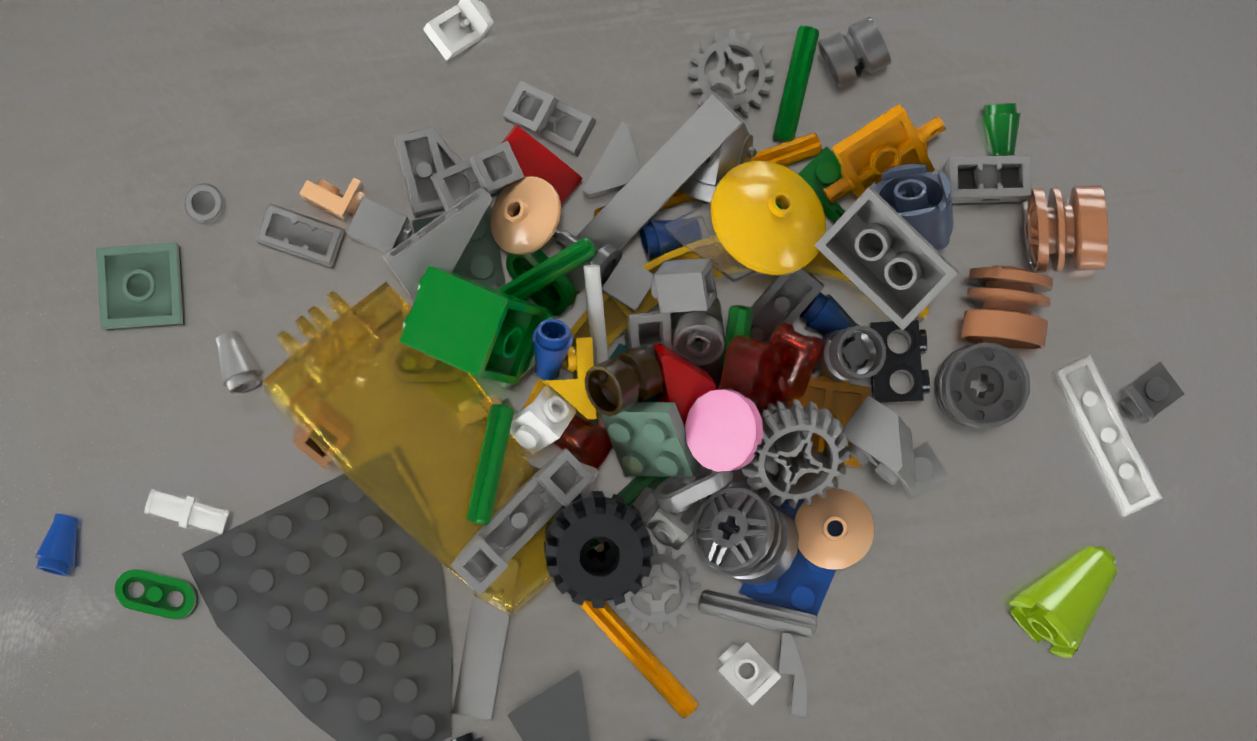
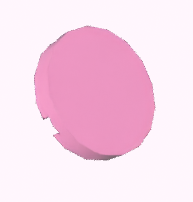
M732 389L709 391L699 397L689 410L685 424L686 442L692 456L703 467L716 472L739 470L753 460L756 456L753 454L756 452L757 446L761 445L763 439L761 415L756 405L749 398H745L740 394V392Z

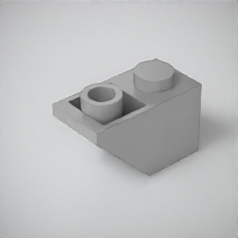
M867 396L842 429V432H845L849 440V447L847 449L850 452V456L864 466L868 461L876 465L875 471L892 485L900 481L912 489L916 484L912 431L898 414L872 397Z

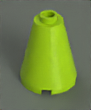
M1092 546L1085 547L1015 596L1010 602V606H1015L1011 610L1012 616L1020 627L1037 643H1040L1044 638L1054 646L1049 650L1050 652L1064 658L1072 657L1079 649L1118 573L1115 565L1117 562L1116 558L1102 546L1097 548Z

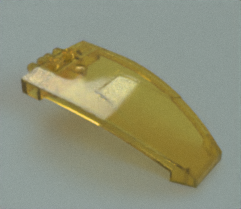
M387 282L352 308L337 293L332 291L326 298L331 308L341 317L332 323L322 310L316 306L308 310L310 318L322 332L320 333L306 317L300 316L295 320L299 331L309 340L302 348L290 334L285 331L280 332L277 338L291 357L262 381L264 392L290 420L292 418L324 453L373 502L426 550L463 580L450 565L472 537L483 527V525L467 521L466 515L489 410L493 403L472 374L399 342L403 332L404 319L411 312L412 308ZM510 433L492 516L534 475L524 452L515 437ZM554 515L548 520L549 522L554 521ZM548 521L507 562L509 566L481 595L474 591L475 597L511 617L554 580L549 575L544 553L545 530Z

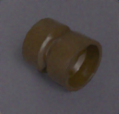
M641 347L631 348L616 355V358L608 359L592 366L587 371L585 390L590 402L600 413L607 416L617 415L631 408L634 404L642 403L656 396L661 391L663 385L662 371L659 363L648 350Z

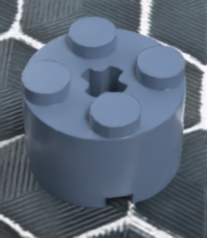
M904 164L883 172L882 180L876 185L873 182L871 188L936 250L944 249L948 246L950 235L954 228L951 184L943 172L938 170L937 175L928 172L926 165Z

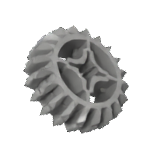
M794 399L791 408L786 409L784 404L778 401V412L771 415L770 411L763 409L762 415L765 420L762 422L763 439L761 445L757 446V450L753 454L756 456L753 460L742 467L741 470L744 476H747L750 488L757 490L759 496L766 500L771 497L773 503L778 507L786 499L789 506L794 509L799 499H804V502L811 506V496L818 493L820 497L826 499L827 493L824 488L827 486L838 488L839 482L835 475H846L847 468L844 462L850 460V452L846 447L849 445V440L845 432H842L843 427L840 421L836 418L832 419L830 411L825 407L819 410L817 405L810 401L803 408L800 401ZM813 432L824 438L823 453L816 451L815 447L812 446L811 437ZM766 455L773 457L774 461L777 462L776 465L779 470L776 475L765 469Z

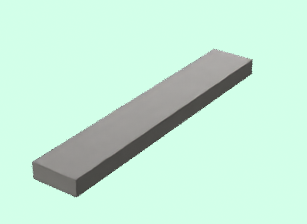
M717 93L712 94L576 237L579 239L589 237L597 251L607 244L621 250L744 121ZM590 260L565 274L577 292L585 287L583 267L589 265Z

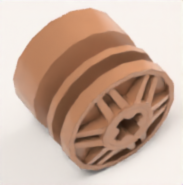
M1101 185L1074 186L1071 190L1069 205H1064L1059 188L1052 187L1049 191L1048 206L1043 189L1032 188V196L1028 199V208L1025 212L1024 230L1026 248L1030 255L1033 271L1035 273L1046 272L1050 254L1054 272H1061L1065 264L1066 253H1071L1072 261L1077 271L1105 269L1108 257V216L1106 199Z
M995 265L992 267L970 269L968 281L985 286V288L967 289L966 297L983 303V309H972L964 312L961 339L973 343H997L1012 349H1044L1048 321L1039 316L1032 315L1031 309L1049 307L1051 299L1033 292L1051 291L1053 278L1032 272L1026 268Z

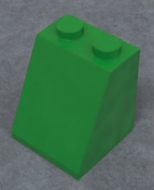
M428 265L426 273L418 283V293L411 312L404 319L403 332L399 342L476 377L517 385L533 346L532 333L542 322L547 309L449 270Z

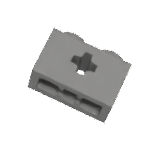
M1030 155L949 157L945 163V175L951 184L952 204L1026 202L1032 196Z

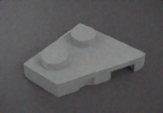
M434 127L394 136L393 141L413 215L444 208L430 177L437 172L463 162V160L457 153L450 150L444 138Z

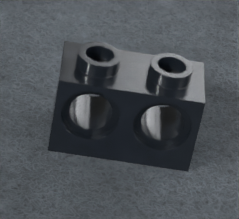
M913 320L904 330L893 321L869 323L868 327L878 332L886 346V359L883 367L876 375L870 377L872 398L882 405L915 404L924 401L923 394L930 393L929 370H922L921 354L927 353L926 329L919 330V320ZM899 332L907 337L909 346L906 352L898 354L890 350L887 339L891 333ZM896 372L905 373L911 380L909 392L905 394L896 393L890 386L891 375Z

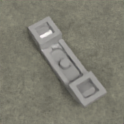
M568 449L562 450L525 482L491 516L490 523L483 525L450 566L478 595H481L509 566L507 562L560 507H567L595 477Z

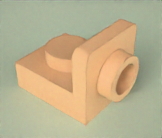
M356 178L352 179L343 198L338 196L341 191L340 189L319 179L317 185L306 180L299 193L304 201L343 221H346L350 213L355 215L362 198L366 196V194L361 192L364 187L362 182Z

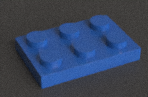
M787 499L780 507L784 508L794 520L804 499L798 500L795 509L789 506ZM831 521L828 524L827 531L831 536L836 537L842 533L843 528L840 522ZM798 549L790 568L778 579L764 585L743 582L738 593L761 603L809 613L817 617L836 570L814 565Z

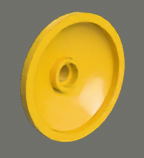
M768 161L746 162L727 172L713 192L711 220L715 233L728 253L744 266L764 274L786 275L804 268L819 253L820 250L814 245L826 233L824 210L812 187L791 169ZM776 203H778L779 205H781V207L783 208V210L780 209V208L776 205Z

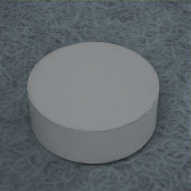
M200 183L187 191L184 197V209L187 215L196 223L212 224L223 215L225 199L215 186L208 183Z

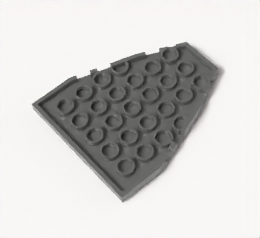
M400 446L182 553L216 626L307 719L336 741H443L452 736L453 644L439 552L436 518Z

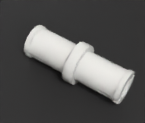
M151 489L144 513L177 521L179 526L183 528L191 525L220 535L225 531L230 511L195 502L196 498L191 496L183 499Z

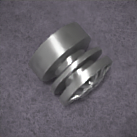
M997 343L966 345L953 351L941 363L935 378L936 398L942 411L958 424L969 428L999 427L1014 420L1024 409L1030 394V375L1023 360L1010 348ZM981 376V382L987 384V391L979 392L977 397V391L974 388H970L971 381L978 380Z
M726 488L714 493L701 505L694 520L692 536L697 553L707 565L747 584L760 585L778 579L790 568L797 554L799 540L795 521L784 508L778 507L745 488Z

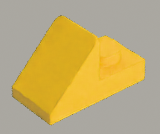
M592 337L573 338V346L570 347L566 355L567 371H574V379L543 381V383L555 390L584 419H597L596 408L590 402L585 390L586 373L594 366Z

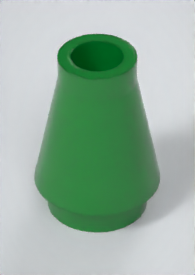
M1016 103L984 105L985 115H981L991 156H1015L1021 113H1017Z

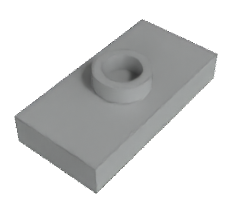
M268 203L255 241L332 268L345 229Z

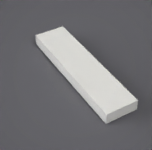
M1089 354L1053 372L1124 517L1163 499L1091 355Z

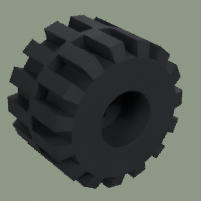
M592 491V497L583 499L580 493L572 501V504L566 508L564 506L560 507L555 513L553 522L548 521L545 530L546 541L544 542L547 569L550 577L554 578L556 588L562 594L568 592L571 595L572 602L582 606L584 600L592 601L593 608H604V601L614 600L615 606L626 602L624 595L627 592L631 591L634 595L637 594L642 588L641 579L643 576L649 577L652 569L650 558L653 556V545L646 523L641 518L640 512L633 504L631 506L625 504L623 497L613 494L612 498L604 497L603 491ZM597 539L600 544L603 543L604 550L597 552V550L591 549L590 542Z

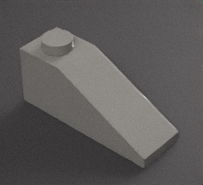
M482 187L382 256L414 301L418 293V283L426 273L428 265L451 272L455 268L492 201L490 194Z

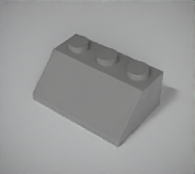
M871 187L852 204L814 245L902 330L959 273L948 260Z

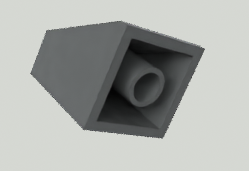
M579 670L507 715L523 741H591L583 676Z

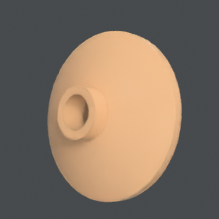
M524 177L507 186L499 194L492 208L490 228L495 242L503 250L515 255H526L539 250L552 238L561 216L560 198L555 188L541 178Z
M825 489L827 493L826 499L820 497L817 493L811 496V506L803 502L796 513L794 521L799 535L798 549L808 561L818 567L831 570L847 568L860 561L869 551L874 538V520L868 506L857 495L843 489ZM831 521L841 523L843 529L839 536L834 537L828 533L827 526Z

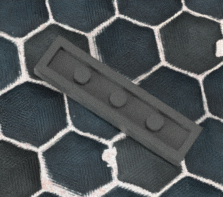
M805 268L790 274L778 275L750 307L753 310L745 378L824 288V284ZM723 353L714 362L699 366L709 373L716 384L717 390H719Z

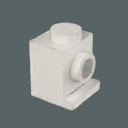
M734 642L718 658L723 664L718 671L752 706L781 678L748 642H745L741 647ZM743 663H751L755 672L751 678L745 679L740 676L739 668Z

